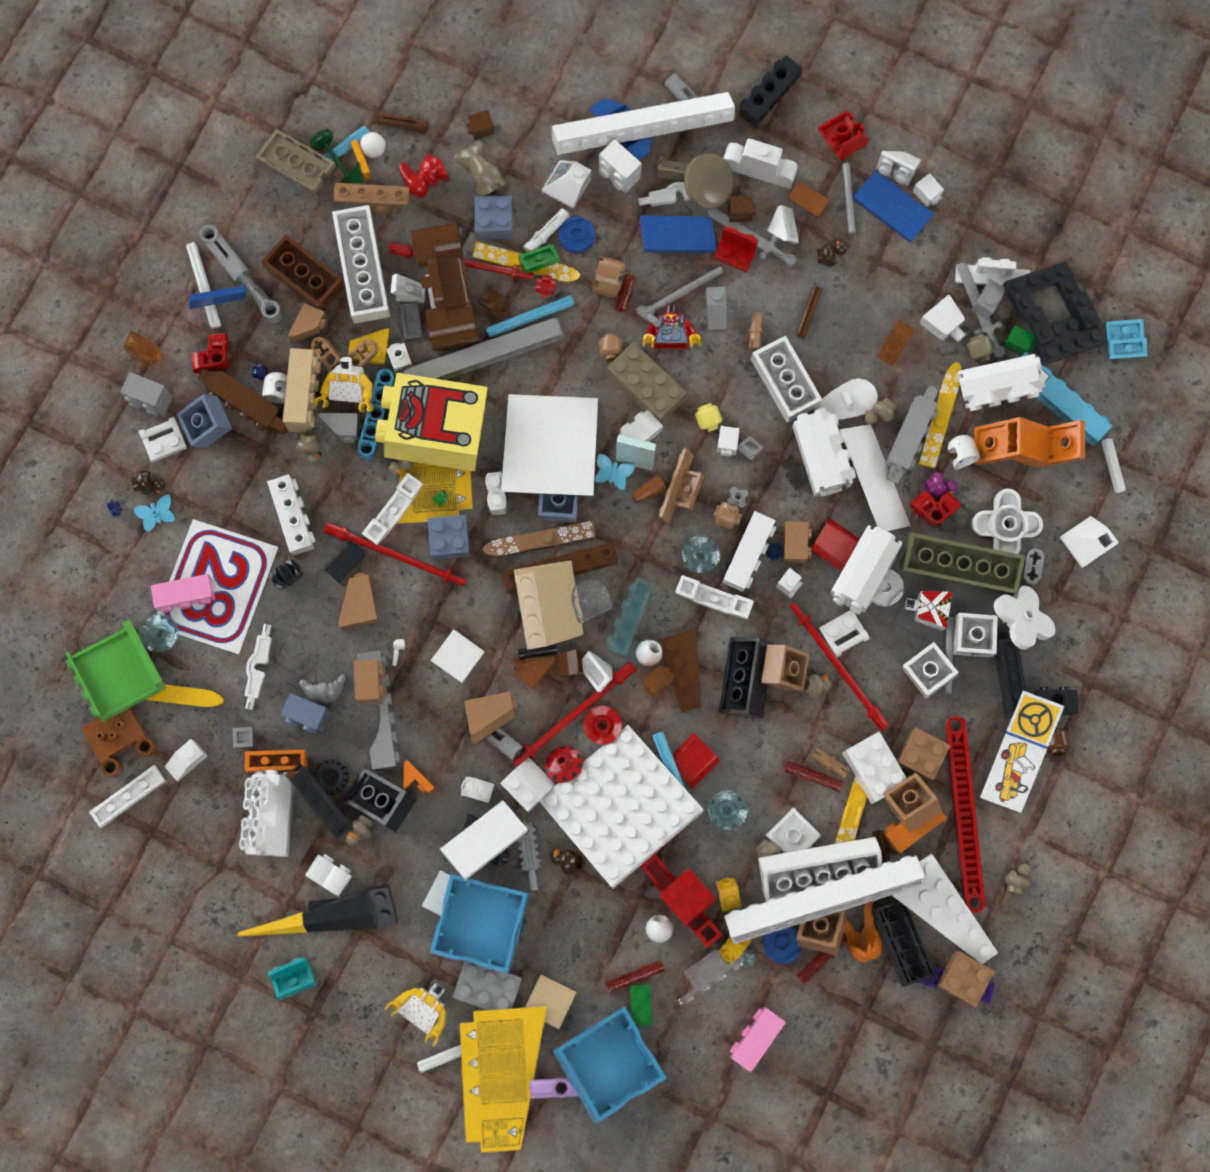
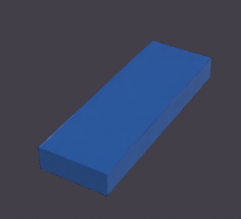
M245 286L192 294L189 295L188 306L189 309L244 300L246 289Z

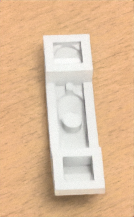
M407 473L397 486L396 492L378 516L371 520L362 534L378 545L405 514L422 488L423 483Z
M683 575L675 594L705 607L743 619H748L754 603L753 600L739 595L734 596Z

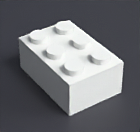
M880 732L842 752L871 804L884 798L883 794L907 779Z

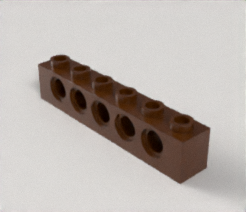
M610 542L501 571L507 594L517 592L514 570L571 560L574 576L618 565L614 543Z

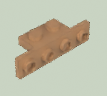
M335 183L334 201L353 203L354 208L369 205L371 211L385 214L392 211V205H408V187Z
M683 448L682 453L679 455L678 465L672 474L670 487L666 491L665 501L659 511V518L667 524H670L675 507L687 510L693 509L704 478L702 473L689 471L694 455L687 448Z

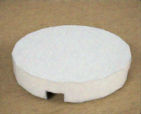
M891 569L889 570L872 601L874 604L887 607L899 601L904 592V584L898 573Z

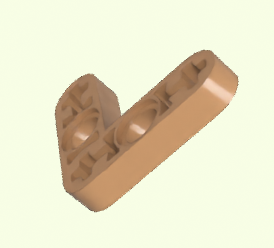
M316 337L312 340V350L329 372L334 370L337 365H341L340 359L342 356L327 338ZM364 340L347 357L353 359V357L358 356L360 363L356 367L363 368L376 356L379 348L375 341ZM319 342H323L322 347L324 348V350L318 349L320 346ZM367 345H371V352H366L368 349ZM331 354H333L336 358V361L333 365L329 364L328 358Z

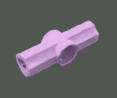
M568 1078L530 1080L531 1099L578 1096ZM559 1082H564L566 1085L563 1093H557L556 1085Z

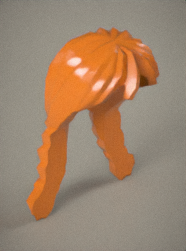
M874 901L864 905V928L861 933L854 931L853 926L848 920L844 929L848 950L852 957L859 962L876 959L882 951L881 936L875 928L871 912Z

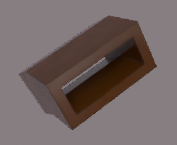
M582 651L557 652L559 676L561 678L584 675Z

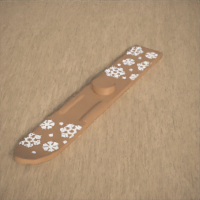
M593 520L493 540L483 547V551L491 556H504L595 538Z

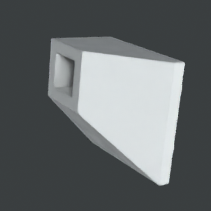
M882 151L876 170L884 176L894 178L900 184L909 185L921 160L906 152Z
M1092 516L1059 537L1081 568L1119 543L1108 527Z

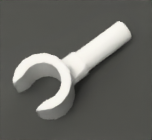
M397 639L393 643L394 656L392 665L394 666L397 665L399 650L405 649L404 639Z

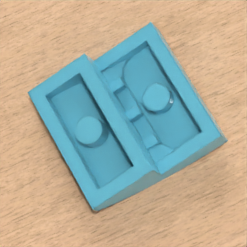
M1143 319L1104 322L1109 359L1147 356V337L1144 338Z

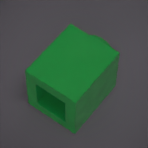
M1015 325L1003 347L1022 356L1027 351L1031 352L1034 347V334Z

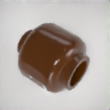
M1056 726L1046 752L1053 757H1061L1070 750L1069 733L1066 730Z

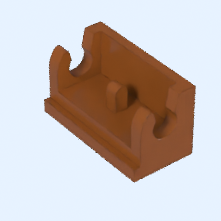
M799 180L787 197V199L818 218L821 217L830 202L828 198Z

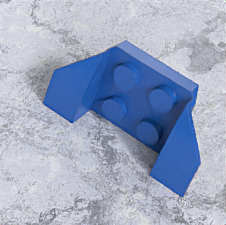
M606 99L599 101L589 108L596 117L632 111L627 107V104ZM652 137L619 144L637 160H640L649 154Z

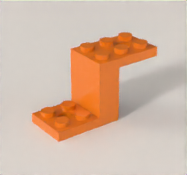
M1018 417L974 427V441L980 455V459L974 462V464L983 465L1011 459L1040 468L1085 459V421L1077 420L1048 427ZM1069 438V444L1065 447L1064 442ZM994 439V443L992 447H990L989 444Z

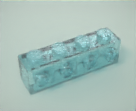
M637 577L634 583H630L627 591L630 595L628 600H623L620 608L623 611L620 618H616L613 626L616 630L613 636H609L606 643L608 652L626 659L653 592V583Z

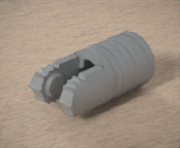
M677 73L672 74L664 83L679 101L697 98L696 94Z
M501 728L495 730L503 738L501 741H498L492 735L486 737L490 743L511 760L516 759L523 750V746Z

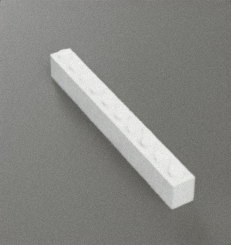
M729 92L554 125L552 126V141L557 154L560 155L606 146L614 139L618 143L734 121L735 106Z
M906 856L898 862H887L881 867L875 869L867 868L862 873L856 875L848 874L843 879L837 881L829 880L824 885L818 887L810 886L802 892L788 893L786 897L779 899L771 898L766 903L760 905L752 904L747 909L741 911L733 910L728 915H725V919L733 944H737L926 885L925 877L917 856Z

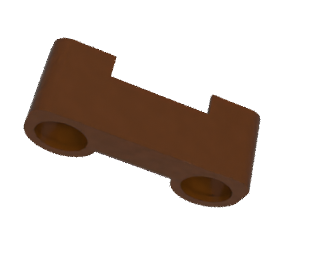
M457 222L412 230L411 236L416 263L419 262L420 268L428 266L429 276L420 278L422 289L432 288L436 308L425 310L434 352L480 344Z

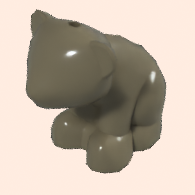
M478 141L454 155L455 161L462 168L472 172L477 185V196L489 194L506 184L498 167L486 160L484 144Z

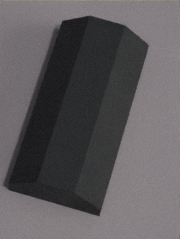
M898 901L872 910V915L901 987L903 988L935 976L908 907Z

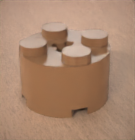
M599 256L591 293L611 298L617 297L622 283L619 279H621V275L624 272L625 263Z

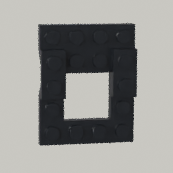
M1066 261L1007 280L1003 283V287L1018 317L1028 322L1034 334V350L1037 356L1040 357L1042 366L1103 346L1106 343L1099 328L1102 322L1086 290L1081 292ZM1056 285L1071 316L1049 324L1041 306H1035L1030 294Z

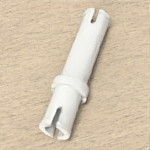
M561 208L542 229L536 231L532 239L523 246L525 251L529 252L537 249L542 244L544 245L548 237L570 217L567 211Z

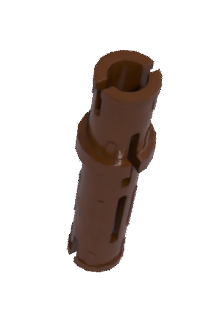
M378 112L373 113V124L406 128L408 131H411V129L428 131V120L416 119L413 116L403 117Z

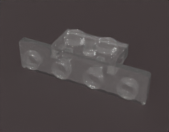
M716 949L685 970V975L695 989L677 1000L678 1004L682 1002L688 1004L695 999V993L698 991L704 993L712 987L711 982L716 979L720 982L728 976L727 971L732 968L734 971L744 965L743 960L746 959V956L742 955L728 965L718 949Z

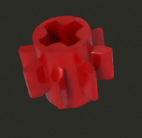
M543 274L542 279H537L535 292L539 293L540 298L548 299L550 295L555 294L556 281H552V276Z

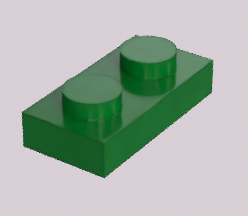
M553 244L518 255V260L525 274L559 263L560 261Z
M650 984L630 985L631 1018L636 1026H652Z

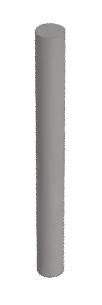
M844 163L842 166L848 234L853 235L856 233L850 164Z
M948 617L945 656L953 665L954 617ZM952 680L944 686V694H952Z

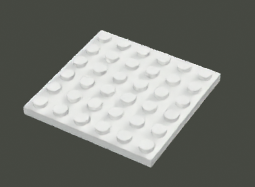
M629 725L621 730L620 735L615 741L603 745L583 762L582 771L577 778L567 783H558L539 801L612 889L704 812L703 808Z

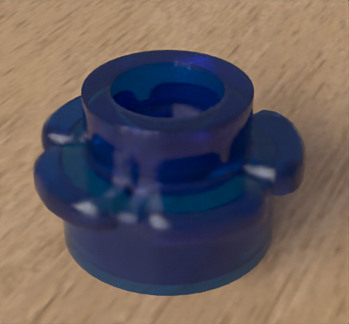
M261 364L252 367L251 375L258 380L264 381L266 375L269 374L268 368Z
M111 499V502L106 505L113 518L118 515L121 516L120 512L123 510L119 502H114Z
M768 543L769 545L765 552L767 558L778 560L779 557L783 556L784 550L781 548L780 543Z

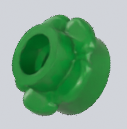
M443 489L431 498L434 501V505L438 503L441 506L449 500L447 498L449 493H446Z

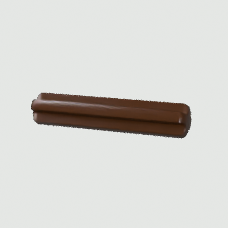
M814 286L812 288L796 332V336L804 339L806 337L822 293V288Z

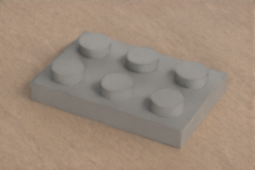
M465 961L452 998L487 1010L512 1009L522 978Z

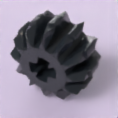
M288 560L277 566L269 576L273 585L278 590H282L299 580L303 576V571L295 560Z

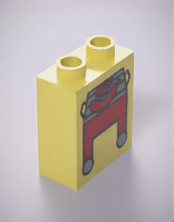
M396 373L394 387L384 385L381 408L390 409L388 420L378 419L375 442L384 443L385 458L475 471L488 387Z

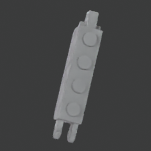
M928 387L923 396H916L912 401L886 460L887 466L890 467L887 480L898 483L908 469L912 470L916 459H913L914 455L919 453L923 446L921 439L923 436H927L931 426H928L930 419L934 420L938 412L935 409L937 402L934 401L938 392L935 387Z

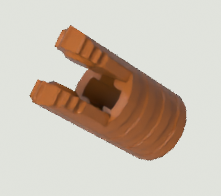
M657 475L642 483V487L632 493V499L635 502L641 501L646 497L650 499L658 493L665 491L666 486L661 477Z

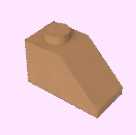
M304 303L288 334L290 341L296 343L318 335L328 322L325 312Z

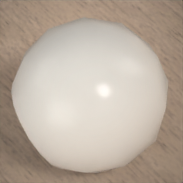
M369 132L362 137L360 148L367 157L377 158L384 152L385 140L378 133Z
M642 641L637 646L636 657L639 663L651 667L661 660L662 648L656 641Z
M663 915L651 917L646 925L647 936L656 943H663L669 940L673 933L672 922Z

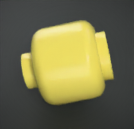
M709 403L697 408L698 411L695 413V417L700 429H707L708 432L719 428L718 424L722 422V417L716 405Z

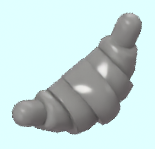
M342 674L334 682H321L318 685L308 684L303 679L300 680L299 685L313 703L325 705L338 700L347 677L345 674Z

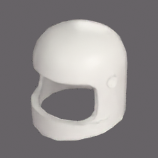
M272 372L266 375L262 398L271 403L285 404L287 375L279 372Z
M960 435L949 442V453L958 454L957 458L952 462L954 470L964 468L980 459L978 449L972 437Z

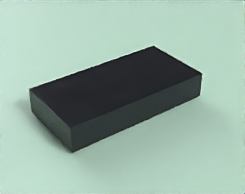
M350 543L329 564L325 571L340 583L366 556L354 544Z

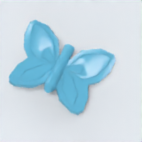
M599 454L597 464L600 471L596 474L594 480L597 483L608 480L609 483L614 482L615 486L620 490H624L626 477L632 474L635 465L628 462L621 464L617 468L618 463L614 462L612 467L611 460L606 455Z
M168 494L162 496L157 501L156 507L154 503H151V508L144 505L134 508L135 514L143 519V526L147 532L151 531L155 527L156 522L160 523L161 520L165 522L175 521L173 513L169 510L171 497Z

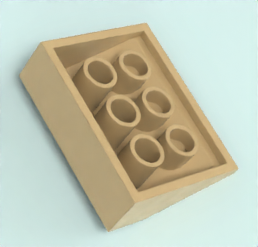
M571 560L514 570L527 650L546 647L584 635Z

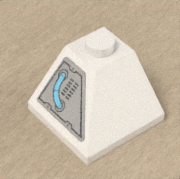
M560 160L544 185L542 192L574 208L592 179L591 169L576 161Z

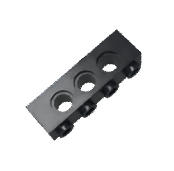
M787 55L782 60L778 59L773 66L774 69L764 75L762 83L759 86L756 85L748 99L744 98L739 105V116L755 128L801 77L803 67ZM777 76H783L784 79H779ZM766 89H772L773 92H767ZM754 102H760L762 105H756Z

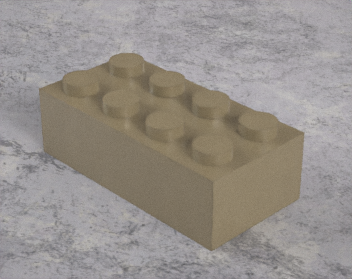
M634 342L607 366L606 374L643 410H649L660 423L686 400L687 392Z

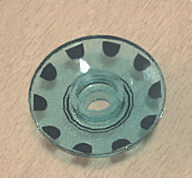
M695 536L685 543L682 550V559L689 570L695 573H707L717 566L720 559V550L713 539L707 536ZM702 553L704 555V558L699 559L697 557V554Z
M154 614L146 618L141 624L139 638L148 650L163 652L170 649L177 641L178 627L171 617L165 614ZM159 631H163L162 637H157Z
M729 790L721 791L710 800L708 815L711 822L718 828L732 830L744 822L747 816V805L738 793ZM729 807L731 810L730 814H725L723 809Z

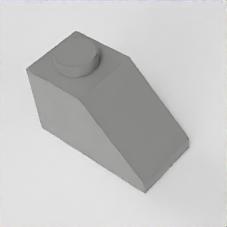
M989 279L971 310L988 319L1002 299L1005 291L1004 287Z
M725 287L706 288L705 301L708 331L727 330Z
M319 413L323 424L339 440L345 443H353L354 440H359L360 418L357 413Z

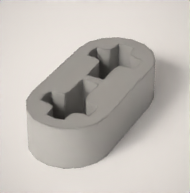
M1031 549L1026 554L1022 580L1027 585H1034L1041 579L1044 554L1039 549ZM1035 553L1039 560L1035 561V564L1032 565L1033 558H1030V556ZM1034 569L1033 575L1036 578L1031 581L1027 574L1031 573V570Z

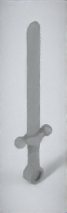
M709 209L708 215L722 225L734 227L743 234L755 236L759 240L757 247L764 250L759 254L760 259H765L766 254L771 253L783 260L787 267L795 265L796 257L794 255H787L774 246V242L778 241L777 236L773 235L769 242L739 222H729V216L718 209Z
M960 263L957 266V270L974 306L980 294L968 266L965 263ZM976 313L982 329H976L974 334L977 336L983 333L989 336L995 349L992 356L1000 359L1004 355L1005 350L999 346L994 330L995 328H1001L1002 323L997 321L992 325L990 318L985 319Z

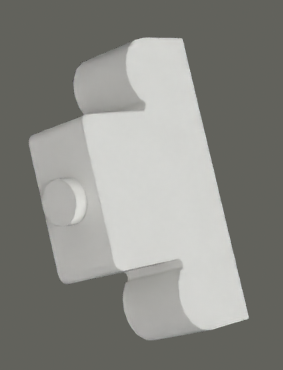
M749 138L745 148L737 143H729L723 157L729 164L731 171L788 189L792 187L798 168L794 161L781 159L783 149Z

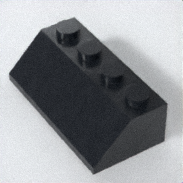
M730 637L719 713L763 719L768 685L761 683L767 645H774V642L760 637Z

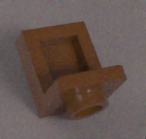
M490 287L477 299L479 304L491 311L497 319H500L510 308L504 296Z

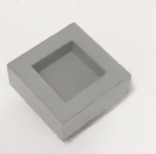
M749 436L739 444L737 449L744 456L752 460L762 452L764 447Z
M253 727L233 728V748L254 747Z

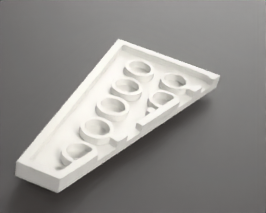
M930 854L919 863L926 885L892 896L981 964L985 963L998 953L934 856Z

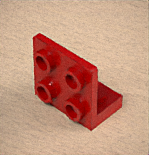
M724 226L721 241L713 259L747 273L756 254L759 240L751 234L739 232L734 227Z

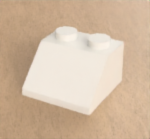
M530 758L515 768L500 783L528 813L556 786Z

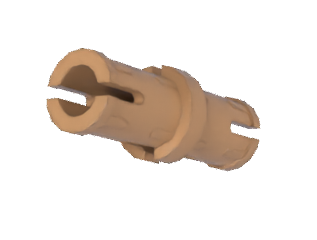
M755 312L751 314V328L748 331V334H750L748 350L753 352L756 351V348L757 350L760 349L761 336L763 335L762 313Z
M818 747L811 756V758L824 765L826 770L830 769L843 779L850 771V768L837 761L835 756H829Z

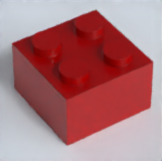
M689 868L659 895L686 927H689L716 902L714 895Z

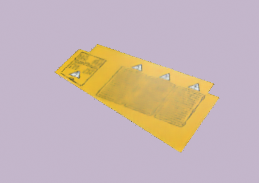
M413 462V466L409 470L402 469L399 484L406 474L409 473L423 483V486L397 524L428 522V518L459 515V510L473 509L471 471ZM443 489L446 493H449L447 496L449 500L441 506L438 503L434 505V501L431 498Z
M546 1006L474 1011V1022L460 1023L466 1142H480L481 1153L521 1150L530 1102V1080H534Z

